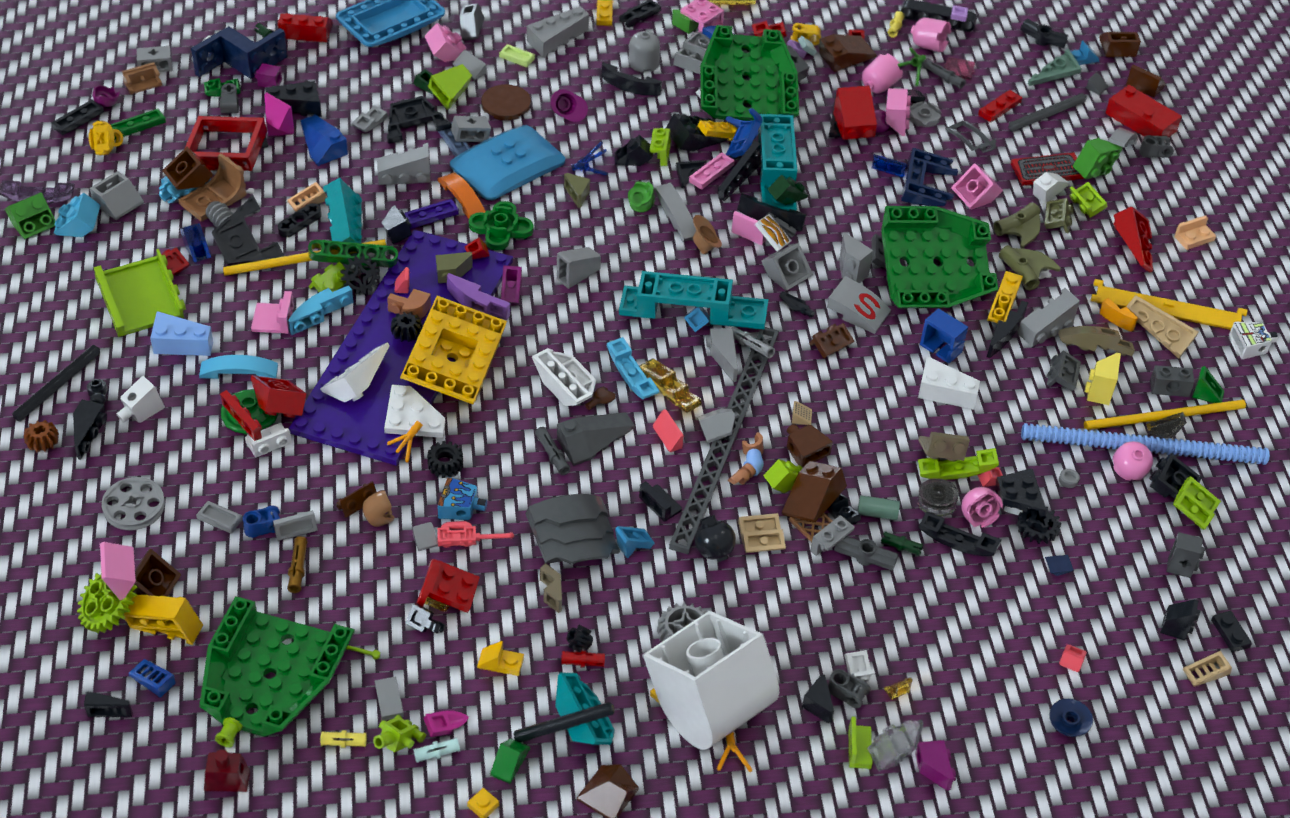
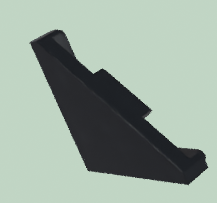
M706 160L676 163L675 168L681 188H684L689 183V176L707 164Z

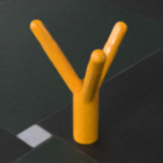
M416 421L407 434L388 441L387 445L403 440L396 449V453H399L408 442L405 462H409L413 437L423 425Z
M733 731L726 736L727 746L717 766V770H721L729 751L732 750V752L737 754L747 770L752 772L753 769L736 746Z

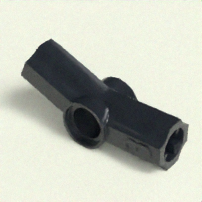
M1027 18L1020 28L1022 32L1035 38L1036 44L1040 46L1050 44L1065 48L1068 34L1053 31L1048 25H1039Z

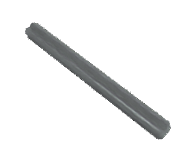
M1080 93L1009 122L1008 128L1011 131H1015L1086 102L1087 96L1084 93Z

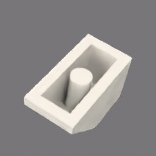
M1045 172L1034 181L1033 195L1046 204L1047 201H1050L1069 186V182L1056 173Z

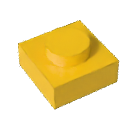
M482 788L467 802V807L480 818H487L499 807V800Z

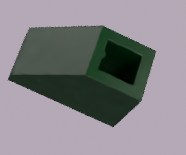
M782 174L767 189L778 202L785 206L808 197V194L804 191L806 188L800 182L796 183L792 177L789 176L787 178Z

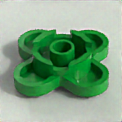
M509 201L498 202L491 211L475 213L469 218L470 230L474 233L485 234L486 245L492 250L507 248L511 238L524 239L533 234V222L528 218L519 217L516 214V206Z

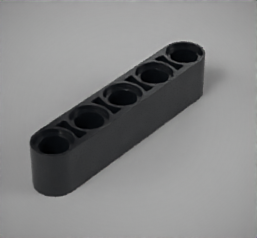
M904 0L900 12L904 13V19L918 21L921 18L927 17L943 20L951 24V29L965 32L973 31L977 21V15L972 11H968L966 22L950 19L952 7L918 0Z

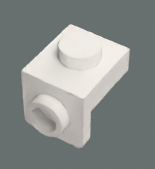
M867 650L846 653L844 655L848 673L852 676L868 681L870 680L869 677L875 674L874 669L871 670Z

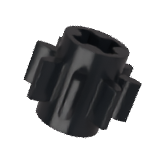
M578 625L577 628H571L567 634V642L570 643L568 647L577 652H581L582 649L588 650L593 643V637L590 635L592 631L581 625Z

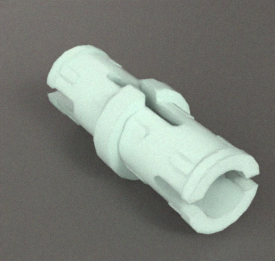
M456 737L439 743L434 741L431 745L413 750L416 762L418 763L435 757L440 759L442 755L459 752L460 746Z

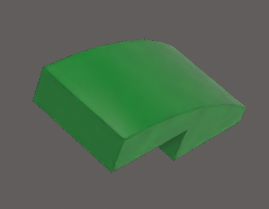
M220 78L204 82L205 95L221 97V88L227 83L234 84L237 88V94H241L240 82L238 78L223 83Z

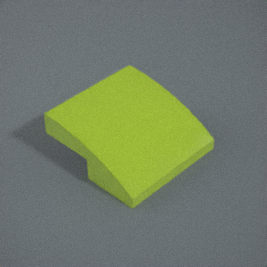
M1190 476L1180 488L1173 505L1201 529L1205 530L1214 517V511L1221 501Z

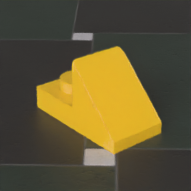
M500 641L482 649L477 668L519 676L524 661V654L503 650V641Z

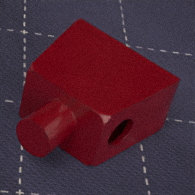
M223 749L208 753L204 791H248L250 769L240 753H228Z

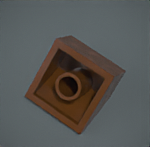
M188 147L162 170L177 190L202 187L214 175L201 158Z

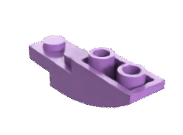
M448 273L447 289L460 304L507 321L510 317L509 302L481 292V285Z

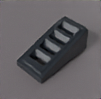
M86 692L84 707L87 717H132L133 712L130 701L95 692Z

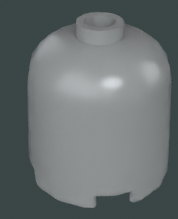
M641 31L632 36L628 55L630 68L638 72L651 69L652 72L659 67L660 41L654 33Z

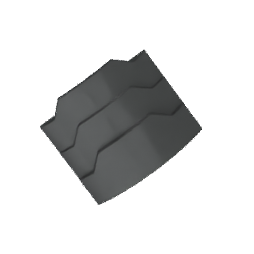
M591 494L558 496L529 506L525 513L545 564L562 561L573 564L587 560L608 559L609 555L620 552L613 535V529L607 518L608 511L602 497Z

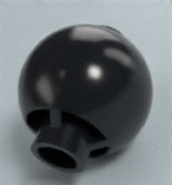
M715 515L701 519V526L695 535V544L699 553L707 559H716L717 562L728 559V555L733 551L736 543L732 527L722 520H716Z

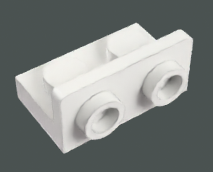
M282 423L261 430L262 438L254 441L250 436L245 437V441L255 458L292 443L290 430L288 428L285 429Z

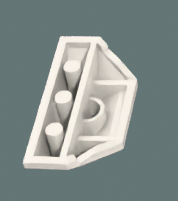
M549 348L532 356L542 382L564 406L578 405L592 397L596 379L575 357L561 352H553Z

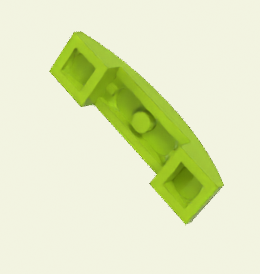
M996 448L976 451L977 456L965 457L964 461H938V459L932 458L918 459L920 476L928 479L950 480L971 477L987 472L999 466Z

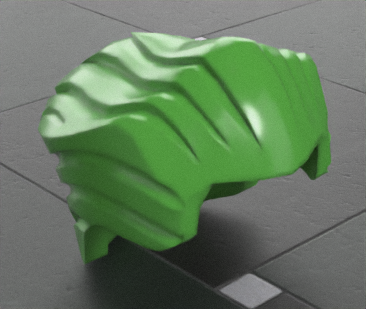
M636 182L629 190L628 200L634 211L646 212L654 206L655 192L650 182Z

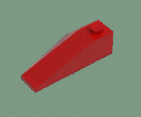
M1132 206L1114 214L1115 222L1113 224L1115 229L1119 232L1141 267L1149 273L1152 272L1153 260L1149 252L1152 249V244L1149 243V239L1152 238L1149 219Z

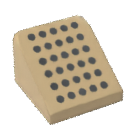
M794 401L792 424L811 425L812 409Z

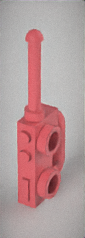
M467 521L446 522L442 524L441 528H437L438 546L445 548L459 545L469 547L476 545V541H480V539L514 538V533L512 532L500 534L476 533V526H472Z

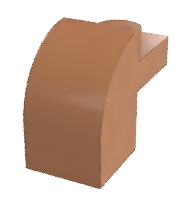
M416 289L412 290L408 298L392 293L387 298L389 312L400 315L403 312L406 314L412 312L413 315H418L420 320L425 317L431 307V294Z

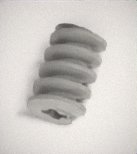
M219 201L210 203L205 212L216 228L233 214L225 203Z

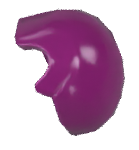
M102 85L96 86L92 93L93 100L102 107L107 108L114 106L120 95L119 91L115 92L114 87L108 88Z
M881 109L875 110L876 132L883 133L890 128V125L886 123V111Z

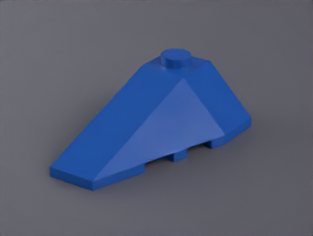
M317 115L300 120L309 156L317 166L348 155L347 139L337 128Z

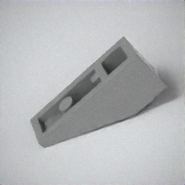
M710 329V336H706V346L710 347L711 356L733 382H737L738 365L733 329Z

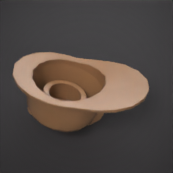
M695 215L693 223L696 232L693 236V241L701 253L707 254L715 247L720 248L722 242L711 223L705 217Z

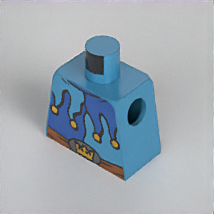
M447 477L438 503V518L470 520L474 509L486 510L487 499L478 498V488L475 485Z

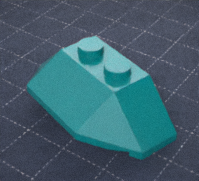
M560 672L558 675L555 707L560 717L601 704L597 695L587 684L580 680L581 677L577 673ZM608 716L567 728L573 741L593 745H611L615 729Z

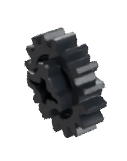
M364 254L361 255V258L354 255V260L348 257L349 263H343L342 265L345 269L340 270V273L344 274L340 279L346 280L343 284L344 287L349 285L352 291L355 289L356 294H359L360 290L364 294H366V289L372 291L371 286L378 285L375 279H380V276L376 275V273L380 272V269L374 268L377 263H370L372 258L368 257L366 260ZM361 263L369 265L370 268H364ZM354 265L355 267L352 272L348 273L350 267ZM358 267L362 273H365L362 275V282L358 276H355L358 274ZM372 276L369 283L366 284V280L368 279V277ZM355 280L359 283V286L352 284L350 281Z
M1046 506V516H1040L1038 510L1031 508L1027 512H1020L1016 524L1019 527L1018 532H1024L1023 538L1029 537V542L1037 540L1038 544L1041 541L1048 544L1049 539L1054 541L1055 537L1059 535L1061 527L1060 517L1054 516V510L1049 512Z

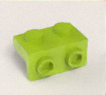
M1089 182L1078 189H1075L1073 186L1069 187L1071 200L1074 203L1077 202L1083 214L1087 213L1090 218L1108 207L1106 201Z
M341 262L336 265L330 264L324 269L325 272L323 274L317 273L311 278L312 282L308 287L310 289L315 287L318 292L327 288L332 292L343 288L346 280L340 279V277L344 276V274L340 273V270L345 269Z

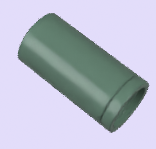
M860 495L857 512L862 516L897 520L900 501Z

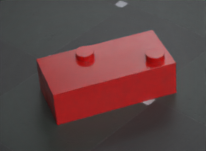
M1130 85L1109 99L1105 112L1108 116L1143 137L1148 135L1170 137L1177 132L1182 118L1180 114Z

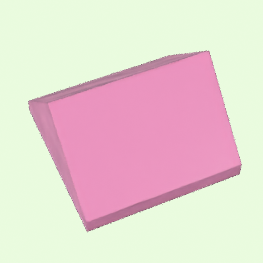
M734 211L732 233L760 245H763L767 240L754 225L758 220Z
M102 542L100 543L102 580L118 599L122 600L136 582L134 548Z

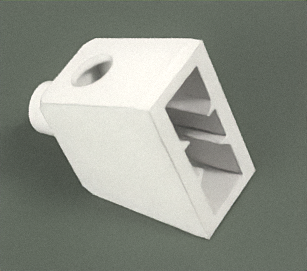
M142 376L121 396L120 399L124 408L117 412L116 415L123 423L130 417L141 423L164 409L165 406L155 386Z

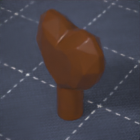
M604 386L599 387L595 390L593 399L587 402L585 407L591 410L598 404L611 403L616 398V394L608 391V388Z

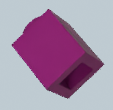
M262 63L255 73L258 86H279L283 80L281 67Z

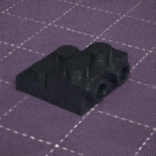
M1173 454L1166 458L1162 457L1156 464L1158 470H1155L1149 478L1152 481L1150 484L1152 489L1164 498L1171 495L1174 499L1188 477L1191 476L1198 483L1202 479L1200 475Z

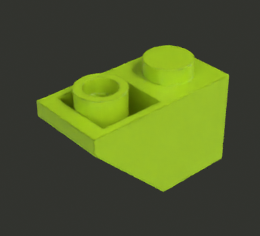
M778 459L763 476L773 489L786 493L792 489L797 475L803 467L800 465L795 466L790 461L785 462Z

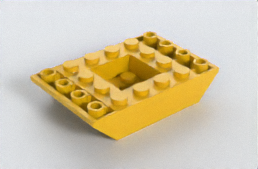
M436 296L400 378L474 404L499 346L507 321ZM451 357L454 358L456 361L451 362L447 358Z

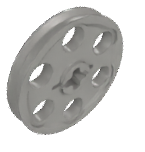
M130 477L114 483L108 488L102 498V510L105 519L112 526L122 530H138L153 524L162 515L165 508V499L160 486L156 482L143 477ZM124 487H131V488H132V489H131L130 491H128V492H122V491H121V489L124 488ZM146 487L152 488L148 493L141 492ZM111 500L118 501L116 505H108V502ZM153 501L159 502L155 507L148 506ZM119 514L125 515V518L121 520L115 519ZM138 515L146 516V518L141 521L135 520V518Z

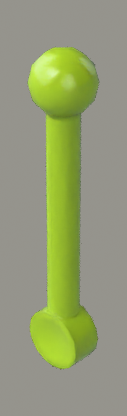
M349 645L346 648L348 650H352L355 652L371 655L373 659L380 658V652L378 650L368 651L365 649Z

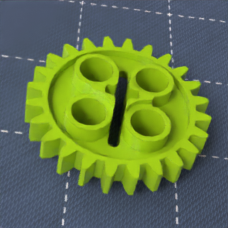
M95 573V579H89L90 585L84 586L86 592L80 594L83 600L78 602V605L81 606L77 610L80 613L78 619L81 620L80 624L85 626L86 629L96 633L100 631L105 633L106 629L112 630L113 624L118 626L120 618L125 619V612H130L128 606L134 604L131 598L136 596V593L133 591L137 586L133 585L127 596L119 600L102 580L101 574Z

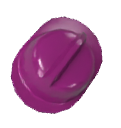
M561 89L554 92L551 97V108L557 115L572 122H579L586 117L588 105L580 96Z

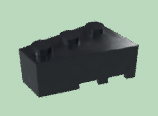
M315 81L265 87L266 93L290 105L292 113H301V116L316 114L318 117H322Z

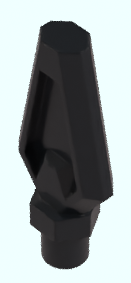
M784 291L780 293L779 297L793 311L801 312L810 318L815 315V312L806 305L804 300Z

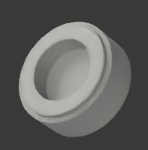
M1072 469L1062 470L1059 476L1060 484L1066 488L1076 487L1080 479L1079 474Z

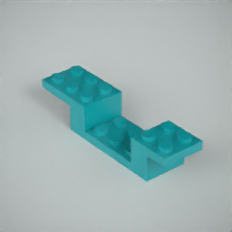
M760 114L763 119L758 129V142L761 146L762 157L760 175L761 202L787 211L790 209L797 211V202L785 206L778 202L767 190L781 174L787 178L790 176L796 181L797 157L793 115Z
M642 271L639 287L624 285L619 315L655 319L658 303L710 308V324L765 330L768 299L732 296V279Z

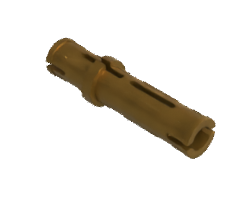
M302 536L294 539L291 567L288 569L289 583L287 589L291 593H299L301 591V582L305 575L303 568L308 541Z

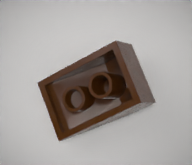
M832 34L819 39V54L833 72L876 57V53L862 36Z
M809 461L798 473L782 514L815 523L847 487L842 468Z

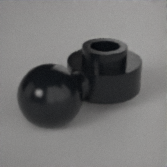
M101 379L91 380L86 386L90 401L105 404L106 398L104 395L108 391L106 382Z

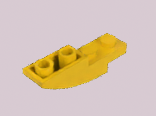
M1005 271L988 315V321L998 323V320L1006 322L1015 302L1023 276Z

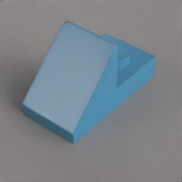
M1082 40L1079 50L1070 51L1079 65L1100 61L1093 49L1084 40Z
M622 526L615 528L617 544L626 558H629L636 548L651 549L654 545V541L645 529Z

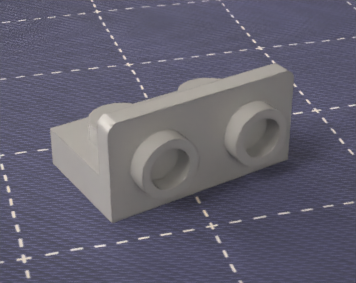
M840 515L813 536L810 552L817 556L822 551L830 550L854 531V526Z

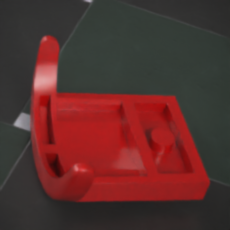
M432 559L428 565L429 567L416 603L423 606L428 597L468 613L480 577L442 561Z

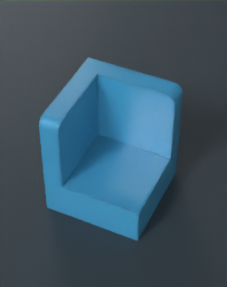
M695 307L684 317L694 332L710 322V316L703 307Z

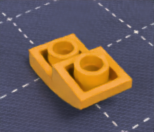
M1109 298L1103 300L1099 313L1116 326L1130 332L1134 331L1138 317L1127 307L1120 309Z

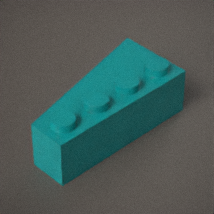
M338 178L323 186V191L328 196L325 199V203L330 208V212L327 213L328 219L333 225L330 227L332 241L361 243V196L355 193L341 178Z

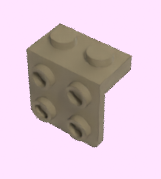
M931 432L930 437L919 436L918 441L926 455L932 459L946 458L950 461H964L970 439L968 436Z

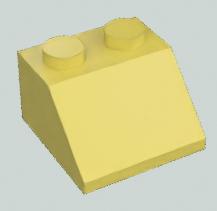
M1115 353L1097 361L1095 368L1090 370L1088 380L1091 381L1086 382L1084 390L1087 393L1086 401L1105 405L1110 404L1118 380L1121 353Z

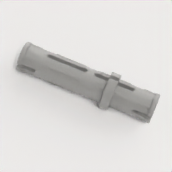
M732 327L733 337L739 341L740 345L748 346L767 358L773 357L775 348L754 338L747 331L743 332L737 327Z

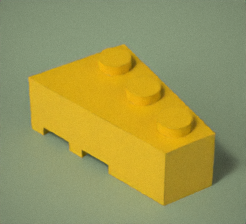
M136 595L131 598L134 604L128 606L130 612L124 613L125 621L130 628L154 635L156 632L168 634L167 638L174 640L175 637L186 639V644L193 645L203 627L189 601L183 597Z

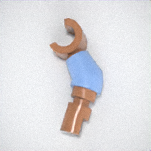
M756 433L754 444L742 441V450L746 455V461L743 464L744 466L728 479V482L732 484L738 482L745 484L750 478L757 476L764 467L762 458L764 445L763 436L760 433Z

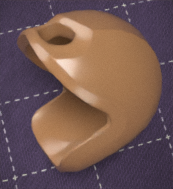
M385 490L370 495L363 502L362 510L364 517L372 526L380 527L394 521L395 517L392 514V506Z

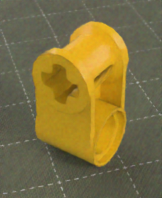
M793 24V35L790 39L798 42L797 38L799 39L803 36L811 41L813 45L819 44L821 31L818 25Z

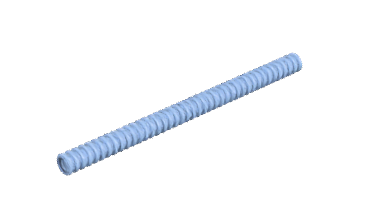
M1024 423L1021 431V438L1023 440L1028 439L1032 441L1034 439V441L1040 440L1041 442L1046 440L1047 443L1052 441V443L1058 442L1059 444L1064 442L1066 445L1068 443L1074 445L1075 443L1077 446L1082 444V446L1088 445L1089 447L1094 445L1095 448L1100 446V448L1106 447L1110 449L1112 447V449H1116L1126 442L1135 441L1144 444L1151 453L1153 451L1155 454L1160 452V454L1166 453V455H1170L1172 453L1174 456L1176 454L1178 456L1184 455L1185 457L1190 455L1192 458L1194 456L1196 458L1202 457L1203 459L1207 457L1208 459L1214 458L1215 460L1220 458L1222 461L1226 459V461L1232 460L1236 462L1238 460V462L1244 461L1245 463L1250 461L1251 464L1256 462V464L1262 463L1263 465L1268 463L1270 457L1268 448L1262 449V447H1258L1256 449L1254 446L1252 448L1250 446L1244 447L1243 445L1239 447L1238 445L1232 446L1231 444L1226 446L1225 443L1220 445V443L1214 444L1210 442L1208 444L1206 441L1203 443L1198 441L1196 443L1195 440L1190 442V440L1184 441L1183 439L1178 441L1176 438L1173 440L1171 438L1166 439L1165 437L1161 439L1160 437L1154 438L1153 436L1148 438L1147 435L1142 437L1141 435L1136 436L1132 434L1130 436L1128 433L1125 435L1120 433L1118 435L1117 432L1112 434L1111 432L1106 433L1102 431L1100 433L1098 430L1096 432L1093 430L1088 431L1087 429L1083 431L1081 429L1076 430L1075 428L1070 430L1069 427L1064 429L1063 427L1058 428L1054 426L1052 428L1050 425L1048 427L1045 425L1040 426L1039 424L1034 426Z

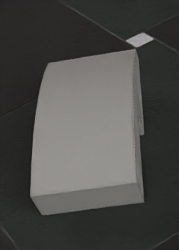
M374 105L367 114L362 112L352 123V126L366 133L381 124L388 117V114Z

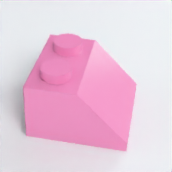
M975 163L951 187L971 210L992 203L1003 191L987 172Z

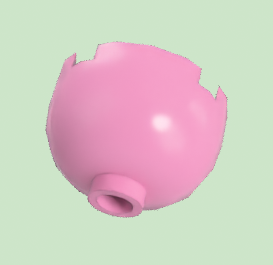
M1135 441L1126 442L1115 451L1112 458L1115 472L1128 481L1143 479L1153 466L1151 451L1144 444Z
M976 487L970 490L964 496L961 505L962 513L968 522L974 527L981 525L982 528L994 523L1000 515L998 513L1000 507H1003L1002 499L999 495L986 487Z

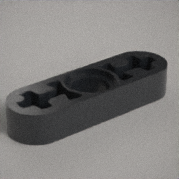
M315 203L308 204L279 222V235L285 238L291 237L320 219L322 215L320 205ZM297 219H304L302 222H296Z

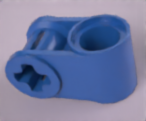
M268 506L246 512L243 515L245 535L254 538L264 534L275 533L273 520L280 519L279 508L277 506Z

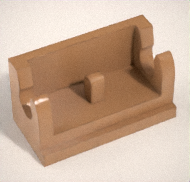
M154 62L122 71L124 84L130 95L162 86L161 79L159 78L160 73Z

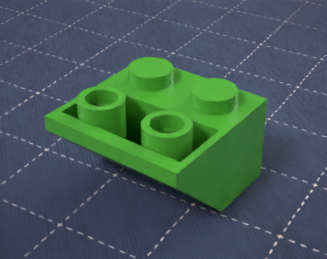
M1100 138L1087 140L1073 167L1085 179L1107 175L1111 172L1112 166L1119 158L1123 148Z
M42 192L5 208L12 225L23 239L55 226L56 220Z

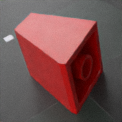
M870 86L837 88L833 115L842 139L875 137L877 121Z

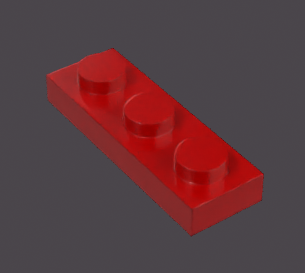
M1008 90L979 109L978 115L991 123L1021 103L1022 97L1012 90Z
M227 390L220 393L223 406L254 441L261 439L260 430L262 427L258 420L251 418L246 407L242 408L235 395H231Z

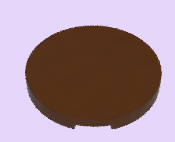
M502 84L493 86L483 93L481 106L483 111L494 116V119L509 121L518 119L519 116L530 110L531 98L528 92L519 86Z

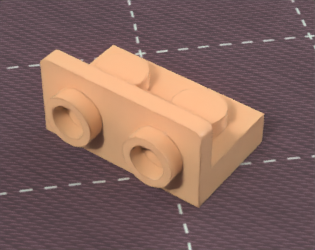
M1205 215L1180 223L1174 237L1188 250L1215 241L1216 235L1206 225L1208 217Z

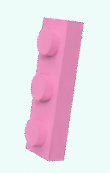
M721 152L689 176V182L702 190L733 167L735 160Z

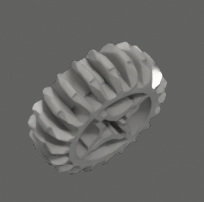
M685 602L682 606H679L677 603L674 605V608L669 606L667 611H663L658 619L657 632L659 634V641L666 640L707 611H702L701 606L695 608L693 603L690 606H686Z

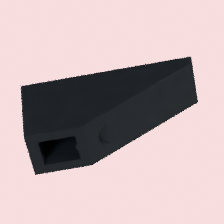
M82 399L73 413L74 447L79 460L88 452L90 444L98 436L102 424H105L107 421L104 404Z

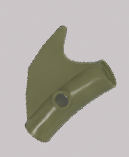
M1029 203L1018 212L995 221L993 224L994 232L997 236L1005 234L1019 236L1021 238L1020 247L1024 248L1039 235V206L1035 203Z
M1006 245L999 253V258L1015 274L1023 276L1021 282L1026 290H1033L1039 286V276L1042 270H1061L1056 262L1039 251L1012 248Z

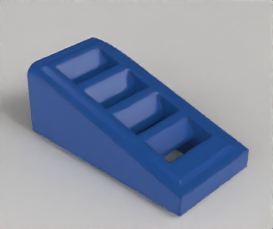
M145 659L128 673L130 677L160 698L176 684L173 674ZM144 667H146V669L141 674H138ZM149 671H151V673L147 677H144Z

